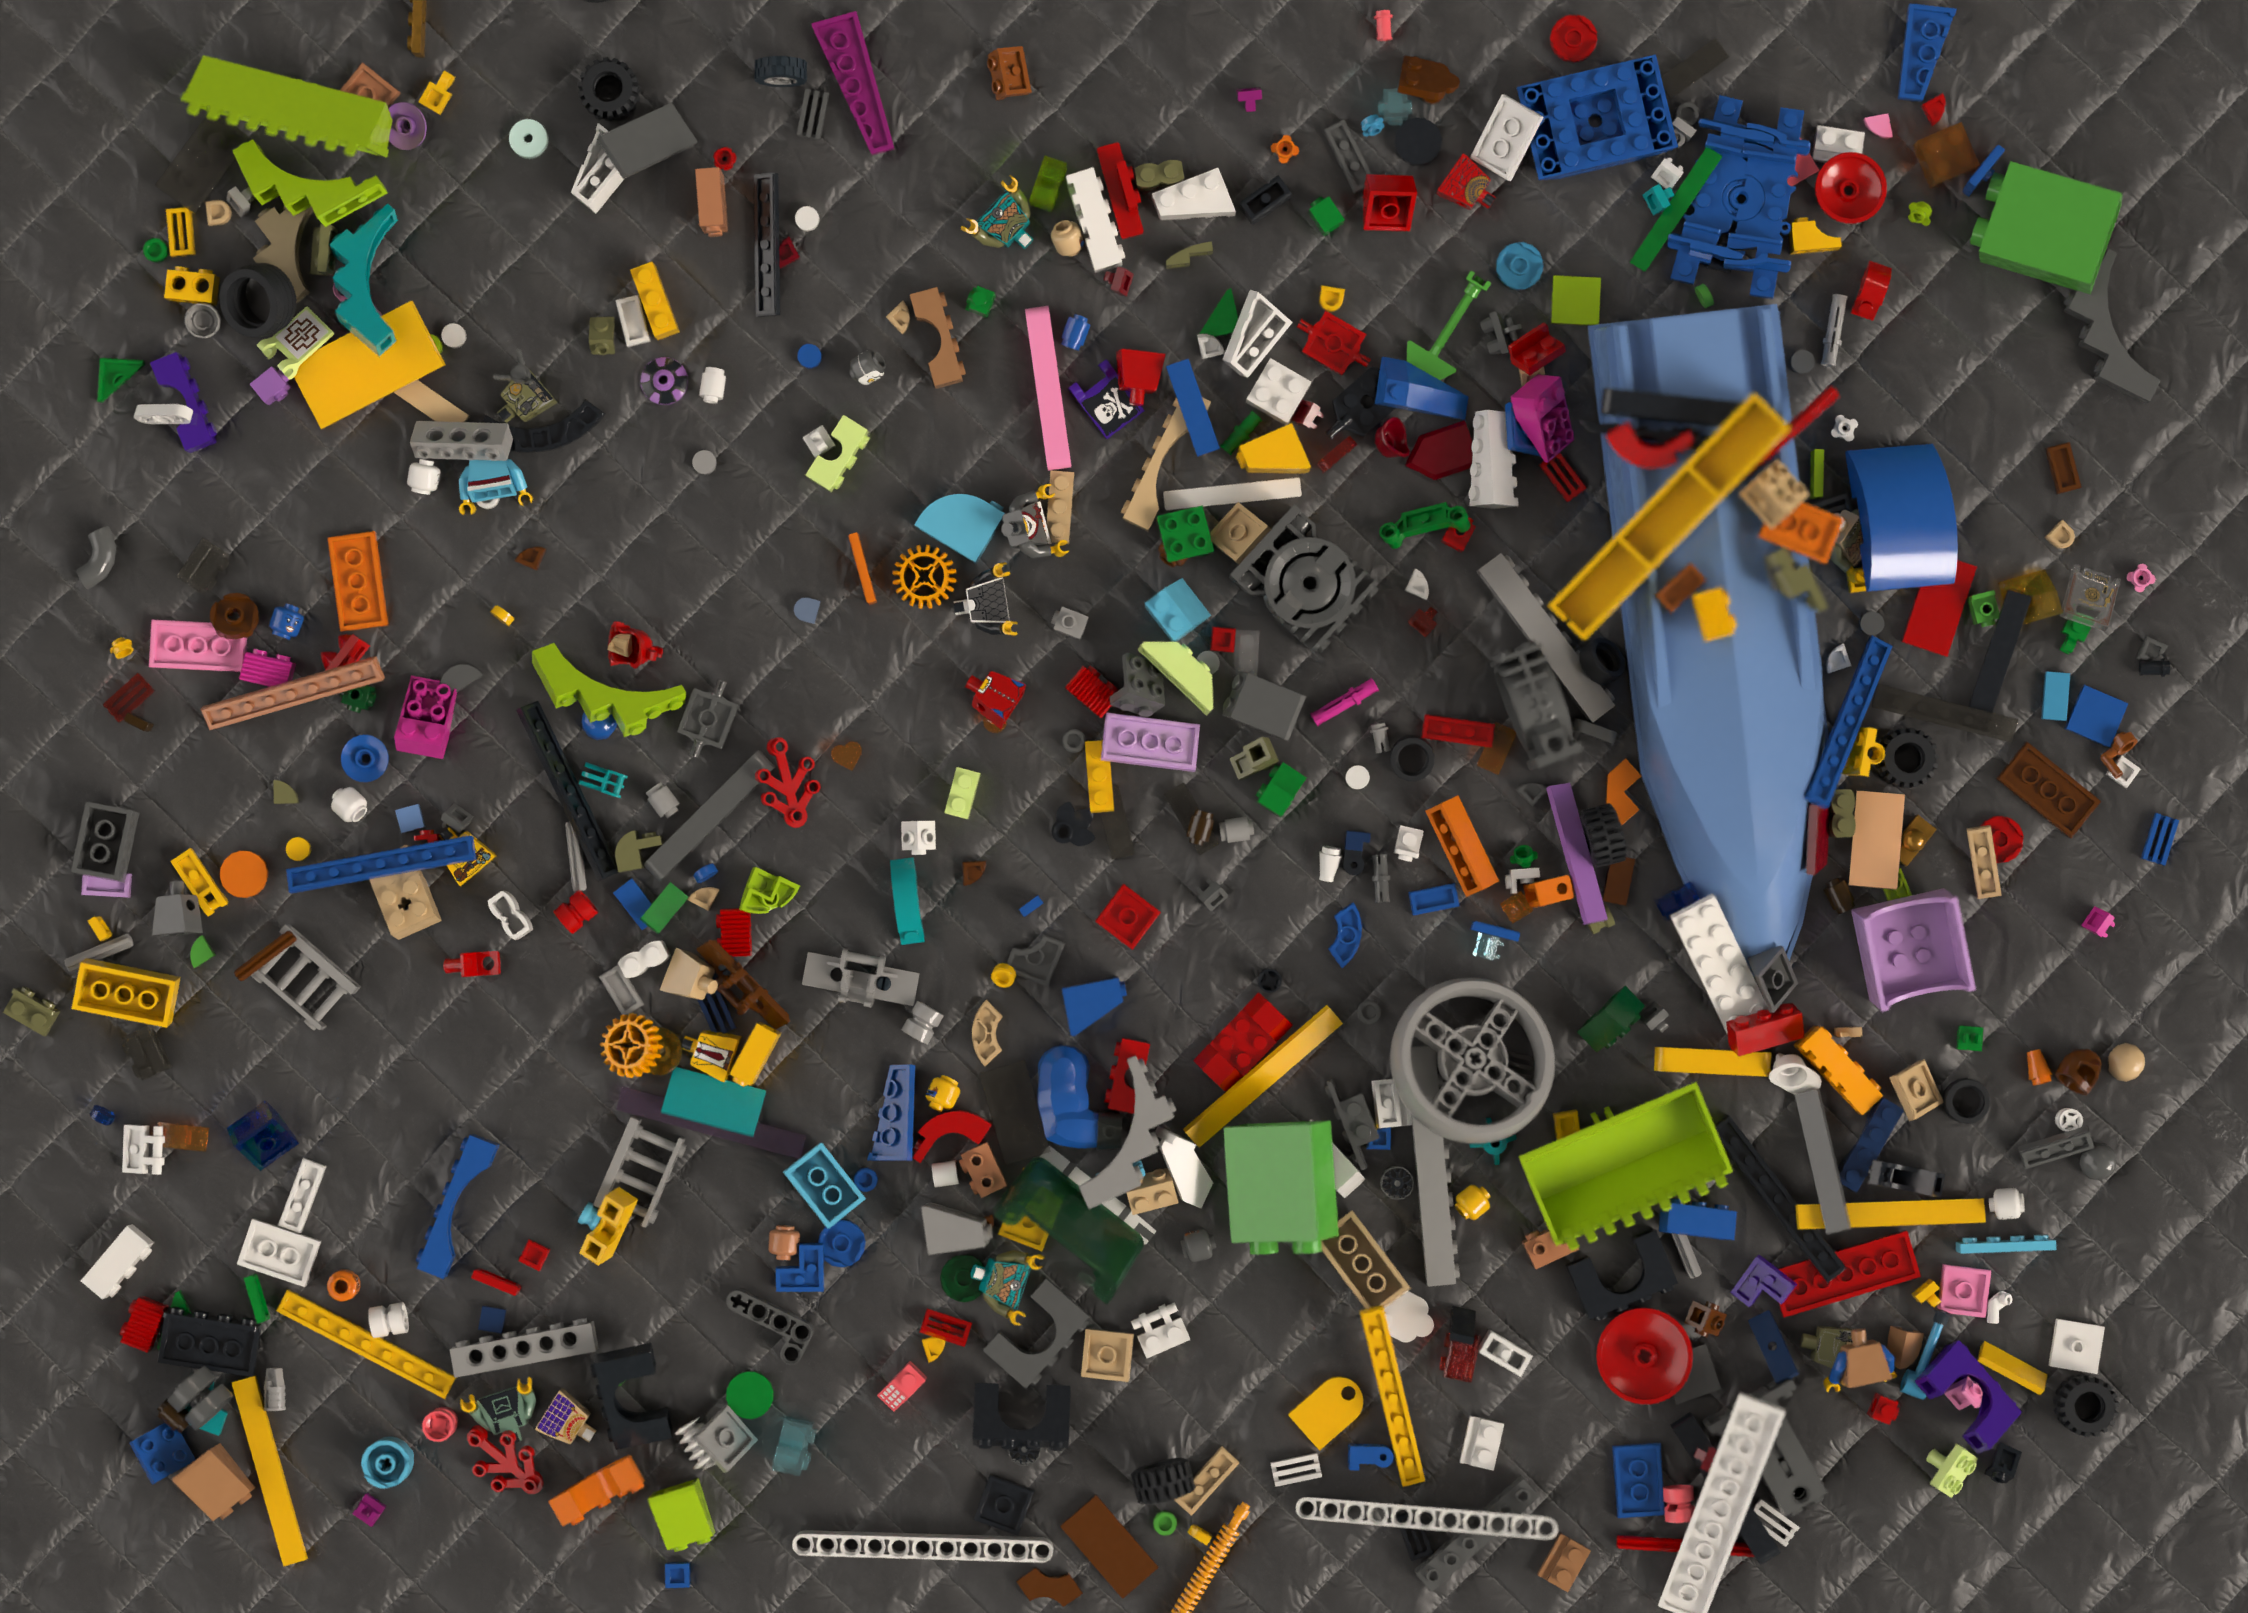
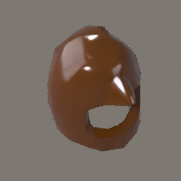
M2075 1049L2066 1055L2059 1064L2055 1076L2061 1084L2071 1091L2087 1096L2099 1078L2102 1065L2101 1060L2090 1049Z

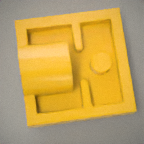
M1860 727L1842 774L1869 776L1870 765L1878 764L1884 759L1885 750L1883 746L1875 742L1877 729ZM1869 748H1871L1873 751V755L1871 758H1869L1867 755Z

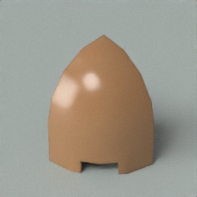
M1890 1326L1887 1349L1895 1357V1367L1904 1369L1913 1364L1919 1355L1924 1333L1915 1330L1913 1332L1905 1331L1902 1327Z

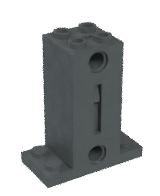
M1792 1379L1779 1385L1773 1380L1748 1395L1779 1407L1776 1400H1784L1793 1395L1792 1391L1796 1389V1386ZM1736 1402L1702 1420L1705 1428L1712 1435L1716 1433L1718 1436L1724 1434ZM1784 1416L1760 1478L1778 1510L1785 1516L1790 1515L1792 1517L1799 1514L1803 1510V1506L1809 1503L1814 1505L1823 1500V1495L1827 1494V1491ZM1800 1487V1491L1797 1494H1793L1794 1490Z

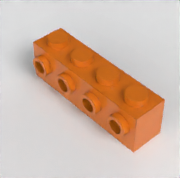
M1458 795L1425 811L1466 897L1499 882Z

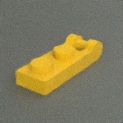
M189 848L170 861L192 895L198 897L199 905L208 917L215 913L214 910L219 906L224 907L229 903L192 848ZM212 893L214 899L208 902L205 896Z

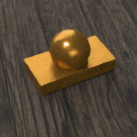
M1916 815L1902 832L1899 862L1904 866L1909 865L1937 830L1919 815Z

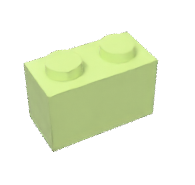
M959 767L956 768L944 813L969 819L980 773Z

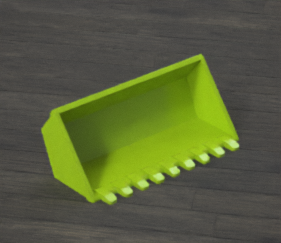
M203 55L186 92L181 97L182 101L189 104L187 112L192 115H197L200 109L208 111V119L217 120L219 115L228 116L226 119L228 124L236 125L239 120L247 121L246 128L250 130H256L259 125L266 126V134L276 135L278 130L285 131V138L288 140H295L298 135L306 137L305 144L314 146L318 140L326 142L325 149L334 151L337 145L345 147L344 153L346 155L353 156L358 150L385 158L388 157L389 149L387 147L393 120L386 102Z
M1696 1082L1616 1116L1613 1115L1609 1106L1605 1107L1604 1114L1607 1120L1600 1122L1598 1115L1593 1112L1590 1114L1594 1123L1593 1126L1519 1156L1535 1201L1544 1217L1555 1245L1558 1246L1566 1242L1571 1251L1579 1247L1576 1240L1579 1236L1585 1235L1589 1243L1597 1240L1594 1230L1603 1227L1607 1235L1616 1232L1613 1222L1622 1219L1626 1227L1632 1226L1635 1222L1631 1214L1640 1211L1644 1219L1651 1218L1653 1212L1650 1206L1659 1203L1663 1211L1670 1210L1672 1206L1669 1198L1677 1195L1681 1203L1689 1202L1688 1190L1696 1187L1699 1195L1703 1196L1709 1193L1706 1185L1707 1182L1715 1180L1717 1186L1722 1188L1728 1184L1724 1175L1733 1172Z

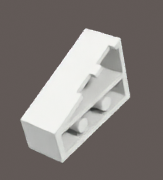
M599 123L595 129L596 134L593 142L588 147V154L584 165H581L571 191L580 202L595 214L624 180L597 141L600 135L609 132Z
M1219 168L1152 193V201L1160 220L1197 217L1211 218L1215 216L1229 217L1235 216L1236 213Z
M1250 290L1223 361L1239 375L1248 378L1293 322L1259 292Z
M1332 1143L1335 1190L1346 1198L1366 1179Z

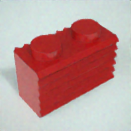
M1082 666L1066 685L1065 689L1102 719L1112 707L1110 705V696L1119 691V689L1109 681L1104 684L1099 679L1101 674L1093 667L1089 666L1087 669Z
M720 909V914H716V927L721 928V938H717V943L729 955L734 957L752 956L751 913L739 909Z
M145 1296L138 1297L137 1300L134 1299L128 1310V1313L131 1314L129 1321L124 1322L120 1330V1335L122 1336L120 1342L144 1352L152 1351L164 1320L163 1312L169 1306Z

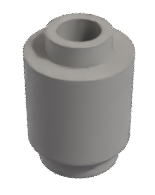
M661 782L646 792V795L649 797L647 800L661 818L666 816L668 819L679 811L677 806L680 803L670 789Z
M1247 816L1224 819L1225 822L1219 823L1221 841H1227L1228 843L1250 840V835H1254L1253 821H1248Z

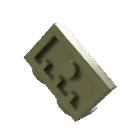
M321 224V227L313 229L310 268L312 275H335L336 257L333 256L329 244L338 235V229L332 225L324 227Z
M25 986L14 988L11 992L13 996L3 1013L42 1036H47L61 1011L55 1008L56 1004L45 998L40 1000L35 997V992Z

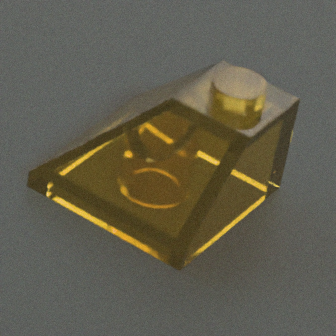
M2045 569L1998 582L2003 601L2008 589L2032 597L2023 625L2063 613L2057 590Z

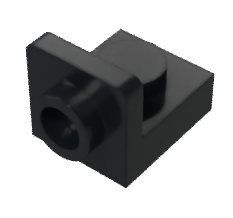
M2000 1442L1996 1446L1991 1465L1985 1470V1475L1991 1477L1997 1483L2009 1482L2015 1476L2022 1452Z

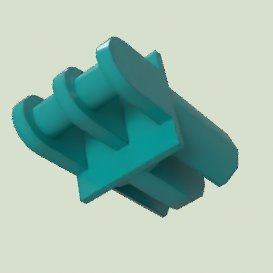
M585 762V767L605 773V776L603 778L582 771L581 776L602 782V785L600 787L579 780L578 784L621 798L619 794L621 788L624 789L623 782L628 776ZM612 774L618 776L616 783L610 781ZM608 784L614 785L613 792L606 791Z

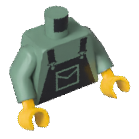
M528 1377L527 1384H522L520 1379H518L517 1386L481 1397L477 1400V1404L472 1394L469 1395V1403L463 1402V1399L460 1400L462 1410L468 1412L486 1431H492L496 1435L510 1430L516 1435L515 1443L522 1441L519 1427L529 1422L536 1405L532 1378Z

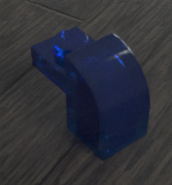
M1687 882L1654 899V902L1664 920L1669 921L1671 920L1670 915L1699 901L1700 898L1692 883Z

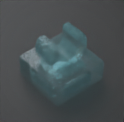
M1479 932L1473 955L1494 961V958L1499 959L1501 956L1496 954L1497 946H1503L1504 943L1499 941V937Z

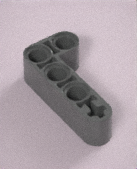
M737 1288L731 1291L726 1300L728 1308L787 1337L780 1352L781 1359L788 1365L798 1363L813 1336L814 1327L812 1323L745 1289ZM739 1294L742 1296L741 1300L748 1303L750 1299L753 1302L749 1306L748 1311L744 1309L747 1305L740 1303L738 1306L735 1305V1299L732 1297H736ZM760 1304L765 1307L766 1313L764 1316L759 1317L755 1315L753 1311L755 1305ZM777 1315L785 1316L787 1325L784 1327L777 1326L775 1317ZM800 1325L807 1327L809 1331L808 1336L803 1338L798 1336L796 1328ZM788 1347L796 1348L798 1357L790 1359L786 1355V1349Z

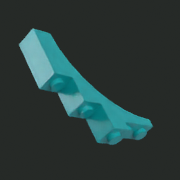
M389 204L378 209L366 224H362L357 228L355 234L346 229L342 234L336 235L331 244H329L333 256L345 265V267H340L334 277H332L336 289L348 299L342 301L335 311L338 321L379 357L396 342L393 330L380 317L372 303L369 286L371 264L377 247L385 234L398 221L394 208Z

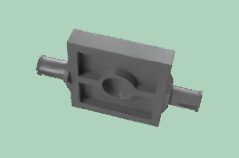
M717 679L713 692L693 689L677 730L678 733L686 735L694 741L689 755H694V757L698 758L703 745H712L723 749L739 707L738 704L730 702L722 696L727 682Z

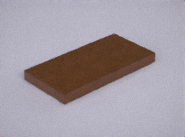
M2028 742L2022 745L1996 778L2069 838L2076 834L2101 802Z
M1097 1494L1060 1525L1063 1531L1122 1599L1159 1568Z

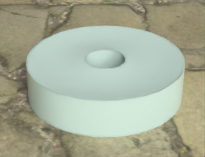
M525 119L517 122L512 127L509 134V142L512 149L519 156L528 159L536 158L547 148L548 134L539 122ZM527 135H531L533 137L532 141L529 143L525 142V137Z

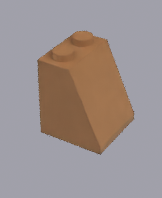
M221 1443L208 1450L172 1479L212 1521L218 1517L222 1520L233 1512L231 1507L237 1502L240 1505L245 1503L252 1497L250 1492L255 1489V1486Z

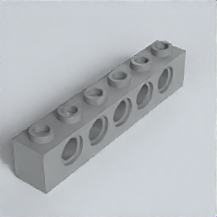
M587 1318L573 1320V1325L564 1326L563 1322L550 1324V1329L540 1330V1327L526 1329L525 1334L517 1335L516 1331L503 1333V1338L493 1339V1335L480 1337L479 1342L470 1344V1340L455 1342L456 1346L450 1349L454 1377L595 1352L599 1347L594 1321L587 1322ZM567 1332H573L576 1335L577 1341L575 1344H569L566 1341L565 1334ZM544 1336H548L553 1340L552 1348H545L542 1345V1338ZM520 1341H526L529 1344V1352L523 1353L519 1350L518 1344ZM496 1345L505 1347V1357L496 1355ZM474 1349L481 1351L483 1355L481 1361H475L472 1358L471 1353Z

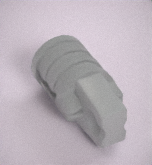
M266 1368L264 1411L286 1410V1387L282 1368Z

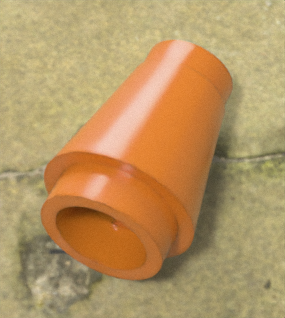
M2041 1049L2027 1052L2029 1081L2032 1080L2033 1086L2051 1082L2052 1072L2041 1053Z

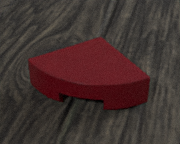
M789 236L779 246L780 269L800 259Z

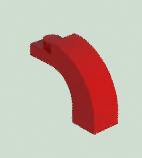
M1629 420L1608 431L1606 434L1608 442L1620 457L1633 465L1651 469L1663 468L1677 463L1679 456L1676 452L1678 450L1680 453L1687 451L1693 446L1692 442L1695 440L1693 432L1689 429L1665 443H1648L1636 434Z
M964 1110L947 1111L936 1115L918 1131L919 1134L925 1137V1140L919 1139L912 1149L915 1152L912 1158L921 1163L933 1143L940 1136L947 1133L965 1135L979 1145L993 1123L976 1113Z

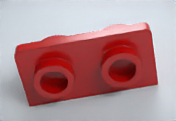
M1546 323L1540 324L1509 345L1511 364L1528 375H1532L1566 352L1565 344L1549 335Z

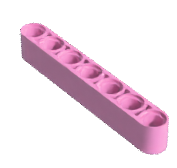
M1049 306L1025 309L1047 468L1048 471L1071 468Z

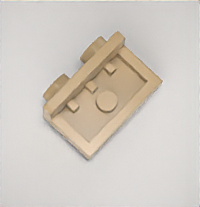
M1168 1168L1156 1169L1153 1172L1145 1173L1144 1178L1140 1180L1141 1186L1126 1192L1132 1215L1178 1204L1174 1183Z

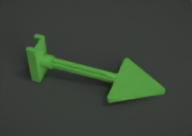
M1470 271L1466 278L1469 284L1464 290L1465 295L1431 350L1427 351L1411 340L1407 342V362L1439 380L1456 372V368L1438 357L1439 353L1473 298L1476 299L1481 290L1487 291L1491 282L1487 281L1482 286L1484 280L1477 275L1472 280L1475 274L1473 271Z

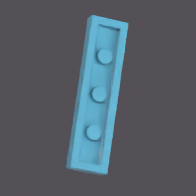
M2046 1234L2034 1235V1239H2025L2024 1235L2010 1236V1240H2001L2000 1236H1988L1986 1241H1977V1237L1962 1238L1963 1242H1956V1252L1961 1254L2056 1250V1240L2049 1238Z

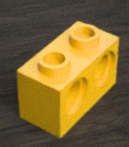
M176 266L175 270L167 269L164 298L173 302L193 304L205 302L217 306L220 278L213 274L212 270L199 269L198 273L189 272V268ZM179 279H185L184 288L177 290L176 282ZM203 281H208V290L200 292V284Z

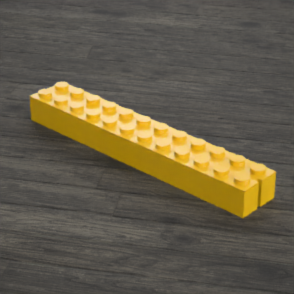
M1753 393L1548 606L1563 621L1567 622L1571 619L1572 621L1568 625L1583 640H1587L1791 430L1790 426Z

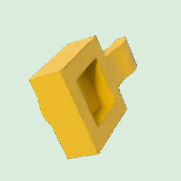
M444 70L436 85L429 82L418 102L441 115L452 96L446 90L451 86L455 77Z

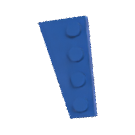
M1911 3L1908 5L1898 99L1919 102L1924 99L1934 72L1933 70L1957 9Z
M890 1065L883 1093L885 1100L883 1107L879 1109L878 1113L880 1121L877 1131H874L872 1141H874L872 1153L869 1152L867 1161H912L915 1065Z

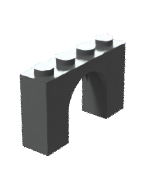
M1047 1276L1031 1293L1030 1297L1054 1319L1056 1335L1052 1343L1041 1351L1029 1352L1019 1348L999 1330L983 1349L990 1358L1025 1388L1029 1385L1034 1387L1041 1379L1042 1375L1040 1372L1045 1366L1049 1369L1058 1359L1055 1355L1062 1348L1065 1351L1074 1341L1071 1338L1076 1331L1081 1333L1089 1324L1087 1320L1089 1313Z

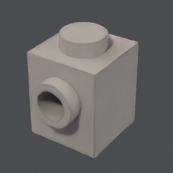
M1062 607L1060 611H1055L1051 624L1055 625L1053 628L1055 631L1081 640L1089 617Z

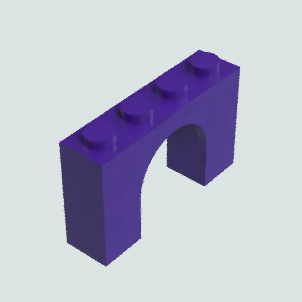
M1957 1340L1946 1345L1914 1382L1929 1399L1944 1394L1956 1379L1962 1380L1969 1377L1980 1386L1983 1396L1979 1414L1962 1435L1978 1454L1991 1449L2022 1411L2016 1406L2015 1401L2009 1398L2001 1389L2000 1384L1987 1373L1984 1366L1973 1357L1968 1348Z

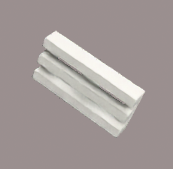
M1317 1453L1270 1462L1275 1487L1322 1477ZM1314 1460V1463L1280 1471L1276 1469L1279 1466ZM1316 1469L1314 1473L1281 1480L1278 1478V1476Z
M1759 1499L1753 1507L1757 1515L1786 1535L1783 1539L1765 1526L1770 1536L1786 1547L1789 1540L1793 1538L1794 1533L1800 1527L1762 1499ZM1763 1506L1789 1525L1791 1529L1789 1531L1760 1511L1759 1508Z

